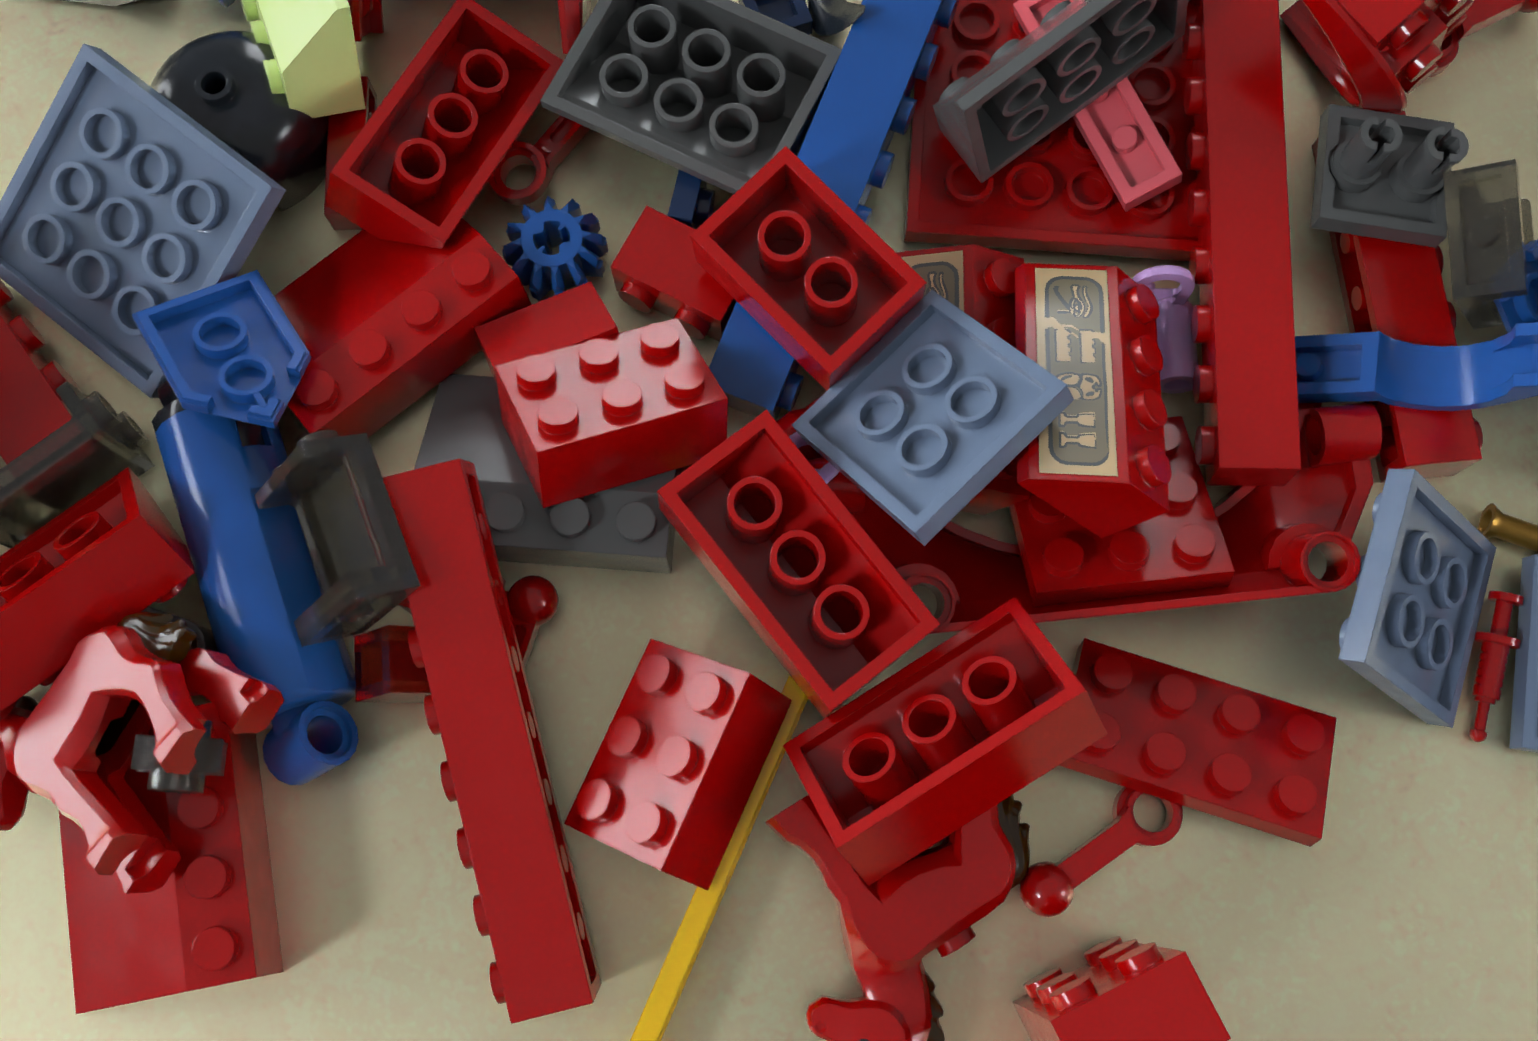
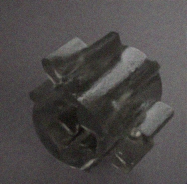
M206 720L203 725L207 731L196 746L194 755L197 762L189 775L166 773L153 755L155 734L135 735L130 769L137 770L136 772L149 773L146 790L176 794H203L206 775L224 776L228 743L224 742V739L211 738L212 721Z

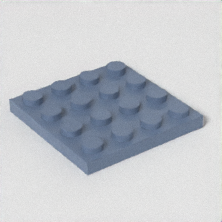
M83 44L0 200V278L148 397L159 398L158 384L164 374L135 324L132 314L235 278L285 194L286 189L102 49Z

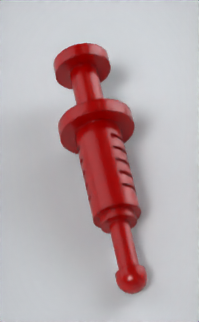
M1489 591L1487 599L1496 602L1490 633L1476 632L1474 641L1482 643L1480 650L1482 653L1479 655L1480 661H1478L1477 676H1475V684L1472 690V695L1475 696L1474 701L1478 702L1473 729L1469 731L1470 738L1475 742H1482L1487 737L1485 729L1490 704L1495 705L1496 701H1500L1502 692L1500 689L1503 687L1502 680L1505 677L1504 673L1507 667L1505 665L1508 662L1507 657H1509L1510 649H1520L1521 640L1507 635L1513 606H1523L1524 597L1521 595L1503 591Z

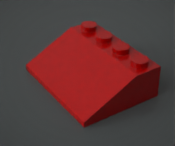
M464 219L461 220L442 249L381 240L366 230H361L274 295L311 356V361L294 391L288 407L310 434L337 461H340L483 350L474 329L475 327L532 305L518 275L485 238Z
M214 703L196 705L198 711L207 719L203 725L207 731L196 746L194 755L197 762L189 775L166 773L153 755L155 734L152 726L147 738L124 775L129 787L135 792L165 836L180 853L181 860L162 888L148 893L125 894L116 871L113 875H98L85 858L88 850L85 832L73 820L62 815L59 811L76 1014L284 972L256 734H234L226 724L220 721L218 710Z

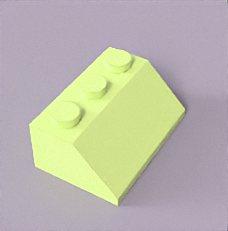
M241 0L247 22L251 21L250 27L256 43L269 44L274 55V59L263 61L272 94L285 93L290 109L303 112L312 118L366 109L351 11L347 0Z

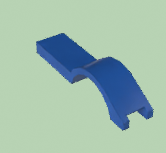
M1538 322L1517 323L1509 333L1494 340L1462 346L1440 347L1412 344L1392 339L1380 331L1295 336L1298 403L1380 401L1393 406L1417 410L1459 411L1487 408L1538 396Z

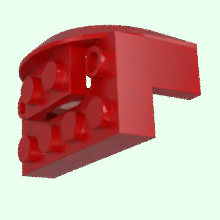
M1298 0L1280 15V18L1323 76L1352 107L1386 113H1400L1407 107L1405 92L1406 94L1412 92L1438 68L1435 62L1443 55V52L1440 50L1443 40L1467 19L1465 12L1474 1Z

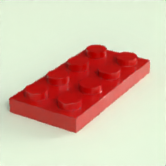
M1083 639L1077 648L1072 672L1086 689L1108 734L1059 766L1309 847L1322 839L1336 717L1096 641Z

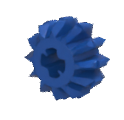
M547 196L544 202V210L538 213L533 208L524 204L521 213L525 223H507L506 233L511 242L503 246V257L508 265L513 266L512 270L518 275L522 285H529L532 297L538 301L550 290H553L554 294L557 295L567 291V289L588 282L586 277L603 278L605 267L600 258L607 255L606 253L608 252L606 237L598 234L600 231L598 218L593 213L582 215L580 205L573 198L561 210H558L555 200ZM559 246V253L552 255V248Z

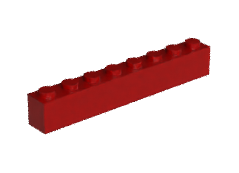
M1202 0L1195 22L1186 23L1182 43L1183 59L1192 60L1193 77H1188L1185 85L1184 111L1186 115H1194L1195 132L1189 133L1186 144L1187 170H1196V189L1190 190L1188 198V225L1190 227H1198V246L1192 247L1189 271L1194 275L1195 284H1200V305H1195L1192 311L1191 338L1193 343H1202V365H1196L1193 375V398L1195 403H1203L1204 426H1198L1195 435V460L1197 465L1206 466V485L1285 486L1301 470L1279 0Z
M458 458L379 478L383 496L376 498V513L383 533L387 537L393 535L399 562L392 564L393 583L401 602L409 601L415 628L408 631L409 649L418 669L425 668L431 694L426 695L424 698L425 715L433 735L441 734L447 761L442 762L440 766L441 781L447 799L450 802L457 801L463 827L457 830V846L463 866L466 869H474L479 894L473 898V911L478 931L483 937L490 935L496 961L491 962L489 970L491 988L495 1000L498 1004L506 1003L511 1024L592 1004L602 983L474 463Z

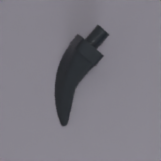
M807 0L808 9L813 19V30L820 36H831L843 31L862 16L866 7L865 5L847 2L846 0Z

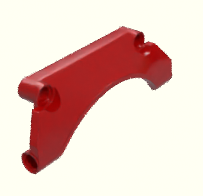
M1371 403L1299 410L1301 470L1285 486H1236L1213 505L1235 570L1229 586L1033 607L1018 545L992 539L950 521L924 546L841 472L830 480L827 485L911 588L914 585L925 586L933 592L937 600V610L934 617L941 625L930 634L962 631L1013 597H1016L1035 623L1329 593L1346 589L1356 580L1360 572L1361 557L1352 538L1374 483L1370 459L1378 456L1381 449L1382 425L1380 416ZM824 457L807 459L814 469L819 470L828 463ZM1314 547L1324 554L1327 562L1326 571L1321 579L1316 578L1312 574L1308 565V556Z

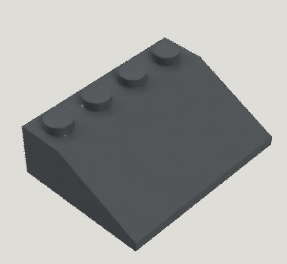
M599 0L540 101L545 109L729 193L735 194L785 146L798 156L842 49L732 0Z
M1066 0L1057 4L1045 15L1038 28L1022 40L1012 39L1006 42L993 54L987 66L971 78L961 77L955 80L943 91L939 101L933 105L939 129L977 179L983 183L1185 34L1188 0H1074L1073 2Z
M450 374L439 383L414 470L458 458L474 463L498 561L671 574L675 528L659 508L657 491L681 473V468L543 508L502 423L498 387L495 378Z

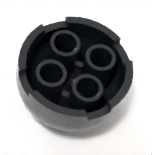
M217 32L199 37L187 43L164 62L150 87L286 189L278 204L281 211L305 199L326 177L329 115L312 118L303 112L290 109L285 93L272 94L263 61L274 59L270 44L256 43L252 32Z

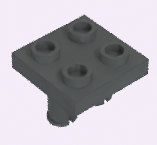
M1329 104L1320 116L1310 228L1436 248L1447 237L1451 168L1467 155L1469 149L1468 139L1463 132L1455 129L1454 123Z

